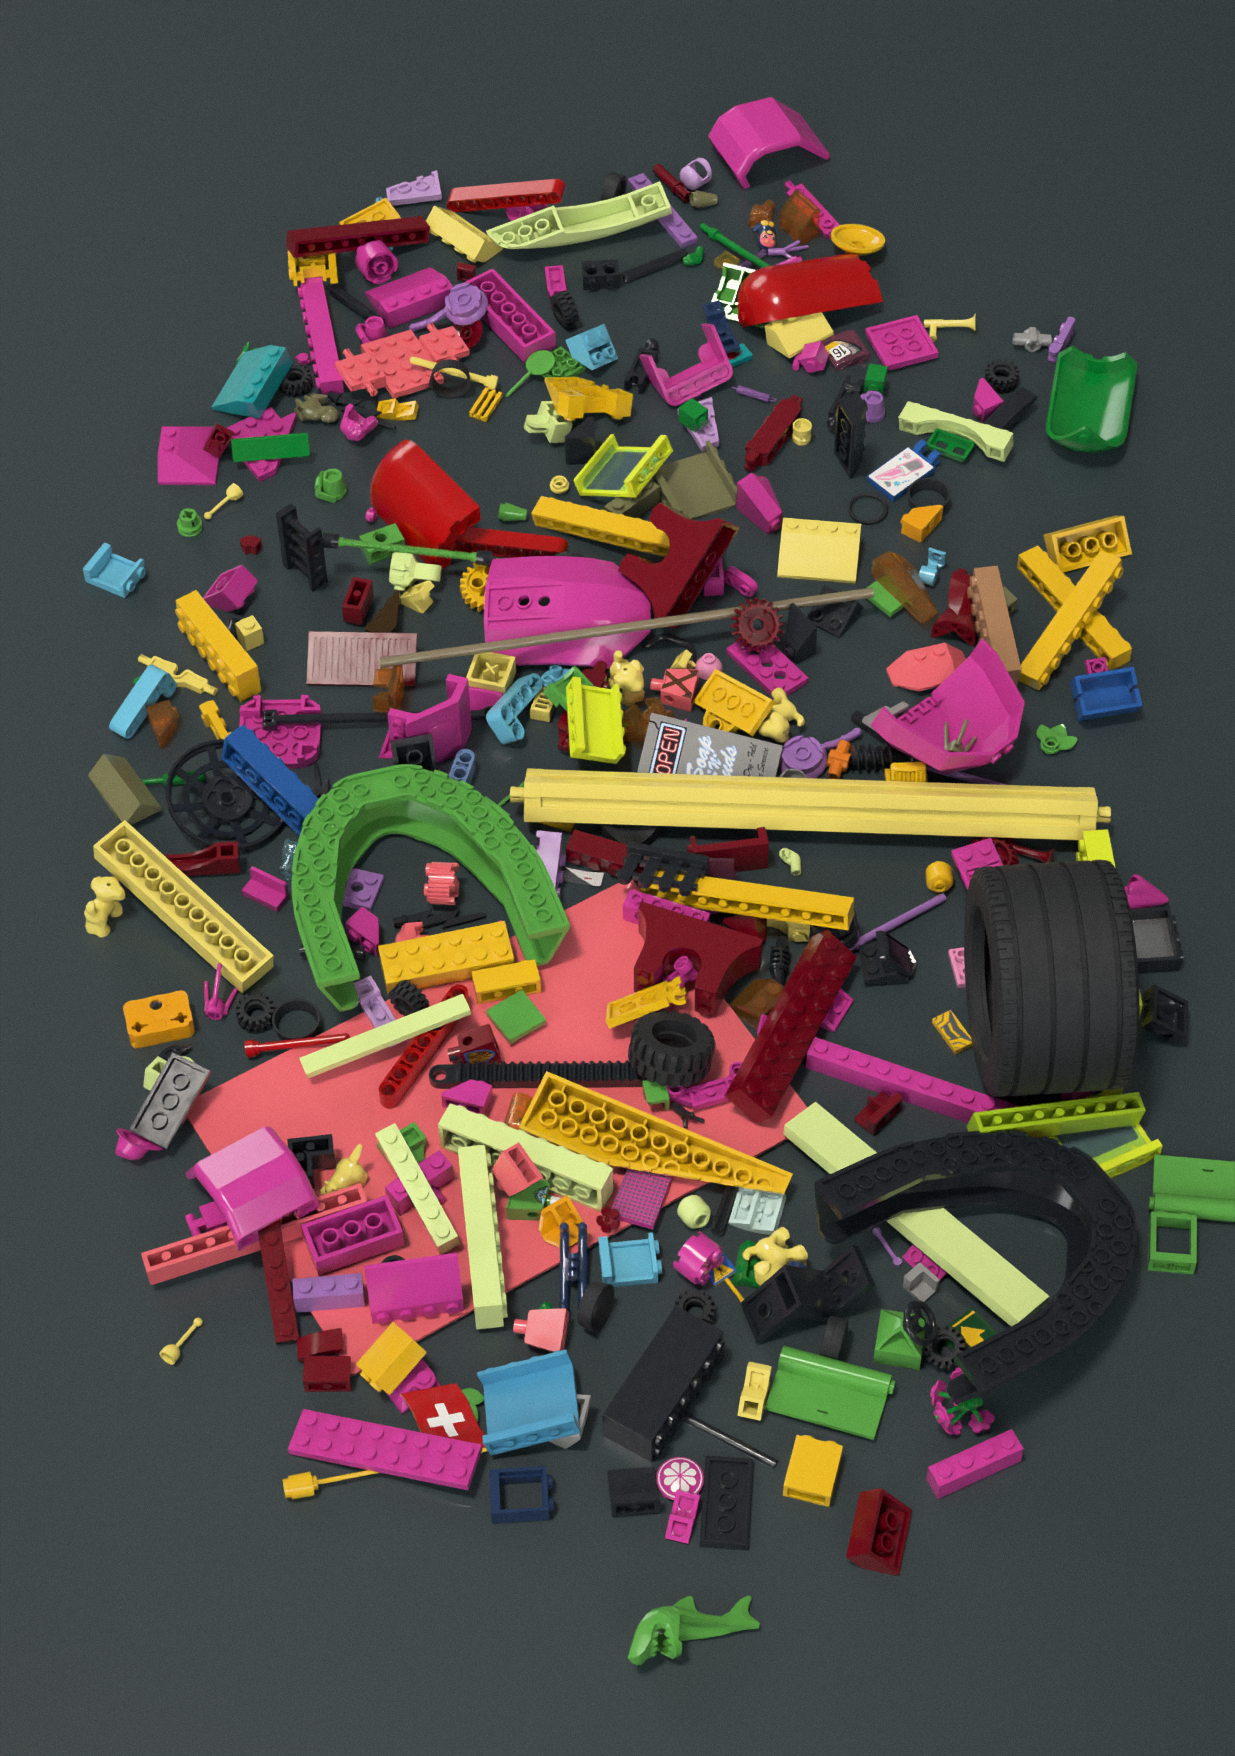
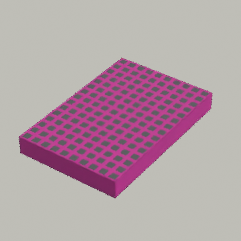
M627 1168L612 1209H617L620 1213L616 1219L653 1230L673 1176Z

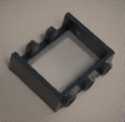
M1170 906L1130 909L1136 942L1138 972L1178 971L1180 963L1183 962V951L1179 950L1178 947L1180 938L1179 933L1175 932L1176 918L1175 915L1171 914Z

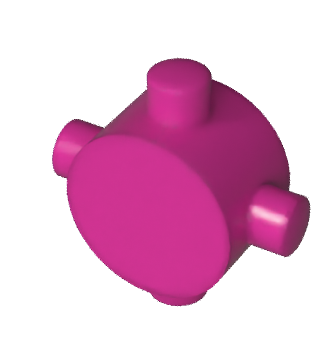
M300 353L295 357L298 363H301V366L311 363L307 353Z
M369 508L365 519L375 522L377 511Z

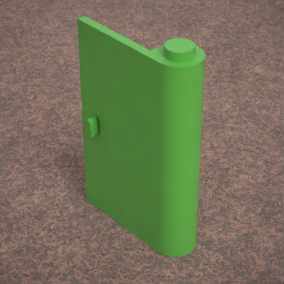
M1154 1155L1153 1197H1149L1148 1210L1153 1212L1165 1211L1175 1214L1188 1213L1190 1215H1197V1219L1235 1222V1162Z
M784 1345L765 1410L874 1440L888 1394H893L896 1381L892 1380L893 1375Z

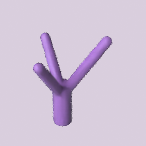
M797 240L785 248H768V255H784L789 259L793 256L787 252L808 249L809 246L794 247L800 243Z

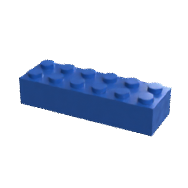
M244 724L225 737L221 759L300 837L302 824L306 816L314 809L315 803L319 798L313 794L312 789L308 785H304L299 780L298 775L294 771H290L285 766L280 757H276L271 752L267 744L262 743L256 737L253 730L248 729Z

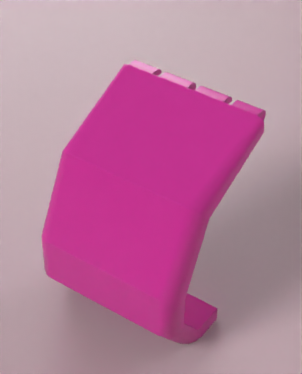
M773 97L734 106L718 117L708 135L713 147L720 157L725 159L744 190L750 187L746 175L751 166L765 154L800 146L825 160L830 158L829 152L803 117Z
M266 1126L199 1161L186 1172L188 1180L197 1178L216 1202L233 1234L234 1244L238 1251L259 1240V1230L295 1211L297 1216L301 1218L319 1208V1201L305 1171L293 1152L271 1127Z

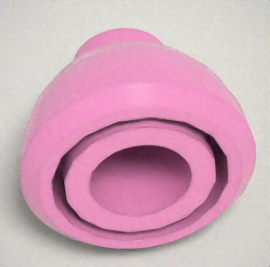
M711 653L705 654L696 662L695 669L699 670V677L701 679L708 680L715 669L723 671L721 661Z

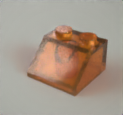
M797 189L780 211L779 226L793 240H799V244L803 245L818 237L820 209Z
M754 979L729 1006L738 1017L758 1030L761 1015H769L784 987L773 979Z

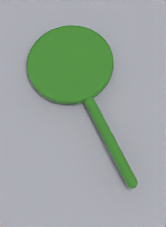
M539 350L531 354L526 361L528 372L506 394V397H509L531 374L539 376L550 372L555 365L554 355L546 350Z

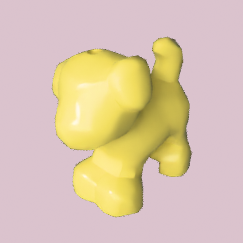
M616 650L613 655L614 662L610 667L608 682L610 683V688L614 684H619V689H622L621 703L626 706H632L644 699L645 691L643 690L644 679L642 674L644 667L638 660L629 662L623 659L622 651Z
M776 688L771 694L775 704L758 728V732L762 736L773 738L776 742L786 743L789 739L790 731L788 721L795 720L797 721V726L801 727L804 725L805 720L797 712L795 705L789 701L786 692L782 688Z
M113 876L96 877L92 880L90 886L96 894V899L89 901L84 911L86 931L89 934H95L102 938L110 933V927L107 925L108 916L110 914L111 917L121 916L122 905L118 901L125 899L124 889L120 886L119 880Z
M784 1227L775 1230L769 1237L759 1240L755 1246L748 1247L742 1253L746 1261L751 1256H757L763 1260L754 1265V1277L759 1286L792 1260L801 1262L805 1266L807 1265L808 1254L804 1246L797 1245L787 1249L788 1246L785 1244V1241L790 1238V1234Z

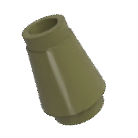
M697 190L690 194L691 207L701 208L717 204V194Z

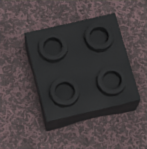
M602 825L603 838L626 845L629 841L649 845L661 835V826Z

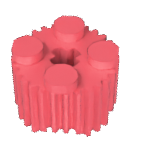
M432 862L426 864V876H428L429 880L428 884H424V896H427V902L439 905H456L454 897H458L460 887L458 877L455 876V871H459L458 863Z

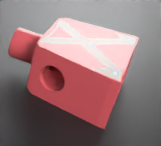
M667 669L663 680L652 678L650 690L661 692L660 702L662 704L691 712L699 683V670Z

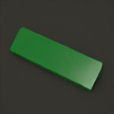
M308 433L231 439L234 462L310 456Z

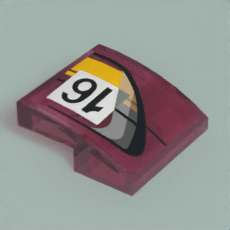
M854 329L838 333L822 341L829 353L828 359L837 372L852 362L856 366L871 356Z

